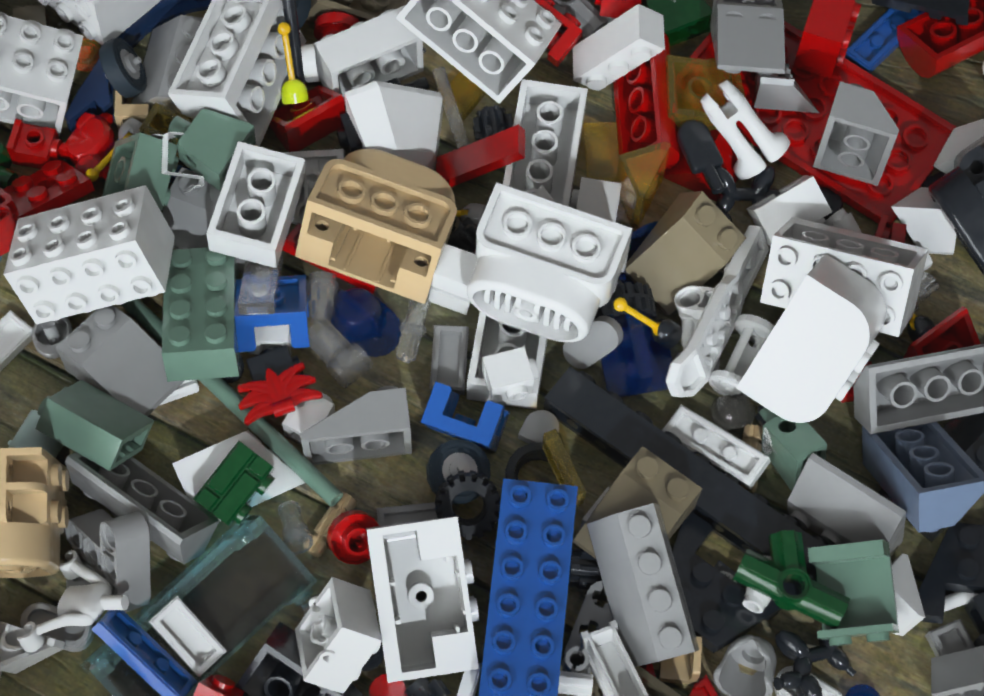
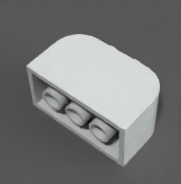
M825 254L805 277L736 389L787 421L804 423L819 418L835 398L839 401L843 400L880 344L874 339L884 325L886 304L878 288L864 277Z

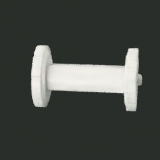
M742 314L736 319L734 326L740 334V338L725 369L712 371L708 381L709 385L719 394L735 401L746 402L751 399L736 388L775 327L769 321L751 314ZM748 341H751V342L754 343L753 347H751V346L749 345V342H748Z

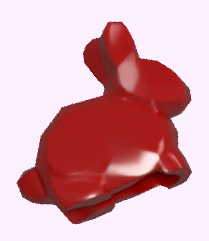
M108 112L100 115L83 113L76 123V129L67 141L59 146V156L75 165V169L84 175L88 169L95 168L114 148L115 135L111 127L113 115ZM110 163L99 172L97 180L102 178L106 181Z

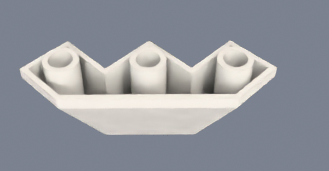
M373 81L368 84L356 85L350 91L344 93L346 111L362 142V149L382 150L433 170L436 168L443 119V97L440 92Z

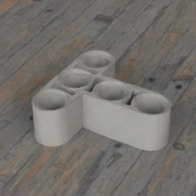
M98 509L69 519L68 527L65 528V534L70 546L99 575L111 584L112 595H126L128 597L129 606L127 610L123 611L126 613L148 605L151 600L150 534L144 516L139 511H134L112 518L105 510Z

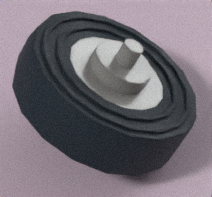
M114 38L105 42L99 49V58L105 77L113 88L125 98L134 97L142 93L147 87V77L141 63V58L121 38Z
M450 440L439 445L431 454L426 466L427 481L432 492L438 493L440 484L444 483L448 476L451 474L454 476L458 474V471L462 470L464 472L476 471L477 474H484L490 480V462L485 452L475 443L467 440ZM463 491L455 497L453 504H466L477 499L480 495L474 491Z

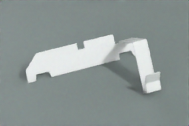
M168 132L163 135H150L162 139V174L198 179V185L191 186L184 193L190 192L193 188L204 186V176L167 171L168 140L175 138L176 136L174 135H183L184 133Z

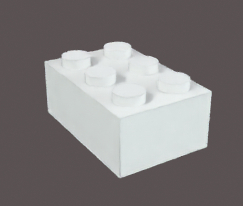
M405 5L397 9L386 10L378 17L366 22H357L349 29L337 34L326 35L320 41L315 42L318 75L322 85L342 94L345 102L344 93L350 91L356 85L368 84L373 81L386 82L394 78L402 81L423 72V41L396 19Z
M238 141L206 233L209 251L277 268L306 179L305 159Z

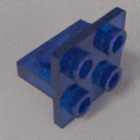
M625 314L622 327V342L615 350L600 359L607 391H613L620 397L668 390L665 378L669 365L672 362L670 349L663 348L653 340L651 327L648 325L642 326L641 321L630 314Z

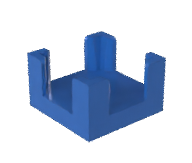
M306 275L236 280L234 318L239 352L256 350L254 327L277 325L290 326L293 348L310 347L308 327L310 310Z
M435 381L421 423L429 429L460 440H467L475 443L477 446L496 452L510 414L509 411L504 410L505 406L490 400L486 401L477 427L474 426L475 420L463 415L456 414L453 419L452 417L460 396L452 392L450 386Z

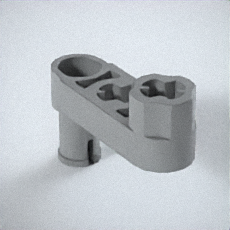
M602 581L594 583L587 591L564 651L562 671L591 674L592 672L589 666V653L586 649L583 648L581 650L579 631L581 628L588 629L590 624L595 625L596 630L607 627L608 622L613 621L608 603H605L603 608L597 606V599H600L602 595H606ZM581 659L583 664L576 666L574 669L571 660Z

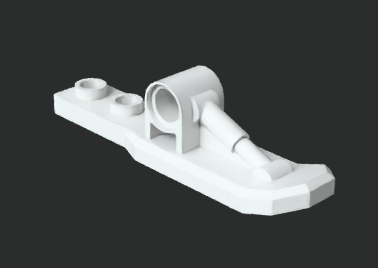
M748 226L744 234L746 239L735 252L731 262L725 266L724 275L715 288L687 286L676 293L674 302L682 322L681 344L683 351L670 363L665 378L671 396L693 397L709 381L710 375L735 328V321L741 315L744 300L769 251L762 226Z

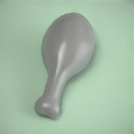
M64 317L57 321L34 324L32 340L38 353L48 359L60 357L56 346L72 332L70 320L68 317Z

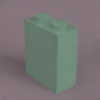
M80 380L69 387L65 386L61 391L52 396H47L41 402L37 412L40 418L35 429L111 471L142 451L154 420L89 383Z

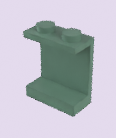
M880 539L808 548L809 563L816 567L817 582L850 598L849 605L837 629L822 623V630L817 631L818 639L829 640V646H842L852 644V637L866 636L867 642H883L890 640L889 634L900 633L889 542Z

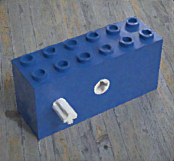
M503 478L479 696H558V694L592 696L593 674L560 671L578 486Z

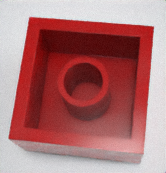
M813 0L793 68L831 79L834 67H842L862 4L855 2L856 0Z

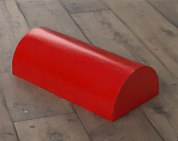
M970 0L968 25L956 24L955 19L942 16L941 20L930 18L929 13L925 12L897 26V39L902 54L910 67L918 75L924 78H931L984 51V0Z
M665 33L664 51L613 82L620 172L624 174L649 176L663 173L673 168L680 159L679 145L676 138L677 121L669 38Z

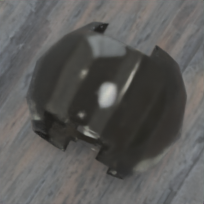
M743 392L732 396L730 394L713 400L710 409L711 419L715 425L725 431L740 429L747 424L752 425L755 418V405L752 399Z

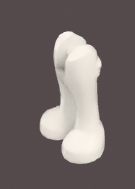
M725 80L719 83L718 86L723 92L724 97L729 100L727 103L720 107L708 93L703 96L700 102L709 120L736 154L737 161L733 167L735 175L739 180H746L761 173L767 165L740 132L736 125L737 121H740L749 131L762 154L769 162L778 160L787 151L791 142L787 135L782 132L772 133L756 115L744 95L730 81Z

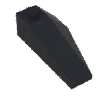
M282 622L278 623L235 686L244 691L243 696H364L352 683L342 694L305 682L303 680L295 631Z

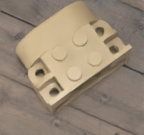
M359 149L349 153L344 159L330 160L324 165L307 199L295 257L425 304L434 272L445 244H448L457 214L453 190L449 183L433 169L378 149Z
M42 447L0 448V578L44 577L54 575L60 569V534L64 533V528H67L69 523L65 491L69 489L70 476L67 467Z

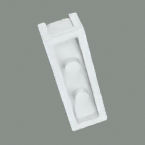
M616 620L608 622L607 627L591 633L588 630L580 633L581 650L583 648L586 649L589 653V666L604 696H649L618 635Z

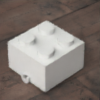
M331 577L319 596L312 597L309 600L310 609L295 628L303 680L343 694L352 681L358 679L362 667L371 655L377 653L381 646L382 638L371 590Z

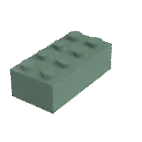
M209 247L175 249L172 251L166 292L163 293L162 358L167 382L239 377V350L234 318L236 280L239 279L236 257L209 251Z

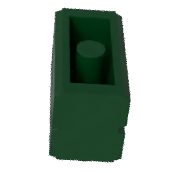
M238 441L193 499L230 527L233 522L240 525L253 508L248 504L256 493L263 496L274 482L275 478L271 475L274 467L242 442Z

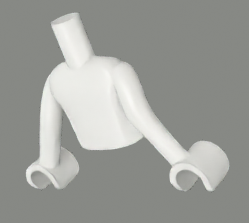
M69 550L65 554L67 562L60 564L62 574L68 580H73L80 576L89 582L90 585L69 586L59 600L57 607L58 617L38 625L31 621L27 622L24 625V630L27 634L18 636L17 640L25 652L37 651L44 644L43 633L65 626L92 625L105 610H127L129 606L128 597L126 595H112L111 584L104 577L83 565L76 551Z

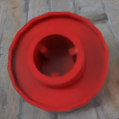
M342 11L324 13L315 20L314 36L320 41L324 36L337 34L349 29L360 21Z
M362 510L343 512L333 520L328 528L327 542L329 549L338 560L346 564L357 565L370 559L366 528L378 527L379 524L370 514Z

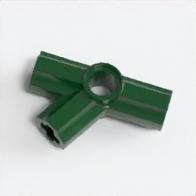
M781 530L770 534L768 541L771 560L747 548L733 580L772 598L781 609L796 610L833 629H837L849 605L850 598L810 579L806 572L802 532ZM789 582L796 585L800 594L790 595L783 588V583Z

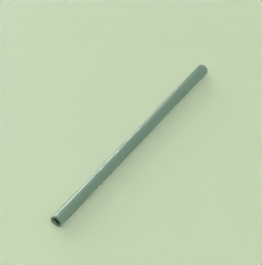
M140 299L121 304L132 317L162 344L163 321ZM223 378L199 379L209 391L244 423L246 415L253 407L240 410L238 404L243 398ZM261 417L247 426L330 507L335 506L342 499L343 493L266 419Z

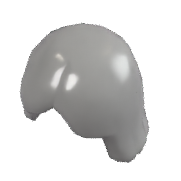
M743 635L736 638L727 648L723 659L713 673L714 684L723 694L728 696H772L777 656L772 644L759 636ZM738 663L757 672L752 676L741 673Z

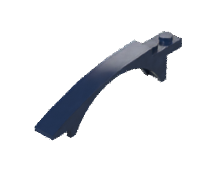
M161 0L117 38L125 40L134 48L139 41L156 27L179 15L207 10L212 0ZM100 58L76 93L64 116L70 134L76 129V123L83 113L100 115L108 112L113 115V121L115 120V89L105 77Z

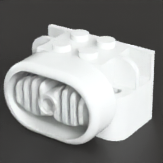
M496 182L477 227V265L467 286V296L480 312L500 323L553 341L567 343L580 341L588 335L598 308L608 303L616 290L620 273L625 271L633 228Z
M458 517L419 520L366 528L388 683L479 669L473 622L479 621L476 598L468 594L467 584L474 583L471 560L463 558ZM424 591L426 597L423 600L416 599L417 592Z

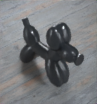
M721 166L717 167L716 170L725 190L720 193L722 195L718 198L716 206L733 223L728 212L733 208L735 201H751L752 205L766 198L765 193L768 192L774 182L775 169L772 166H768L761 173L754 176L750 188H736L735 181L728 170Z
M781 630L775 635L777 647L786 657L794 661L793 671L781 674L780 678H774L773 684L778 691L782 688L785 690L795 689L798 696H822V688L818 680L810 675L813 662L825 659L832 667L846 671L851 677L857 672L850 666L846 653L838 648V646H829V640L819 639V646L808 648L801 637L792 631Z

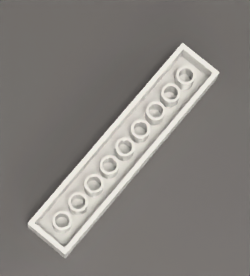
M521 80L513 126L519 124L525 129V158L506 165L503 185L530 194H534L543 185L556 203L570 207L586 110L587 88ZM479 312L467 379V399L482 402L491 401L482 373V357L525 347L528 359L534 358L538 369L539 378L534 380L533 393L519 401L511 402L507 399L495 403L536 410L548 339L500 323Z

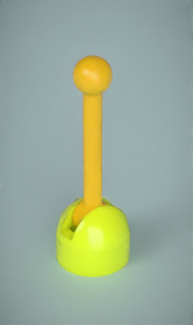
M281 22L277 30L282 35L289 78L281 89L282 103H302L309 100L308 91L305 84L295 78L288 35L291 27L287 22Z

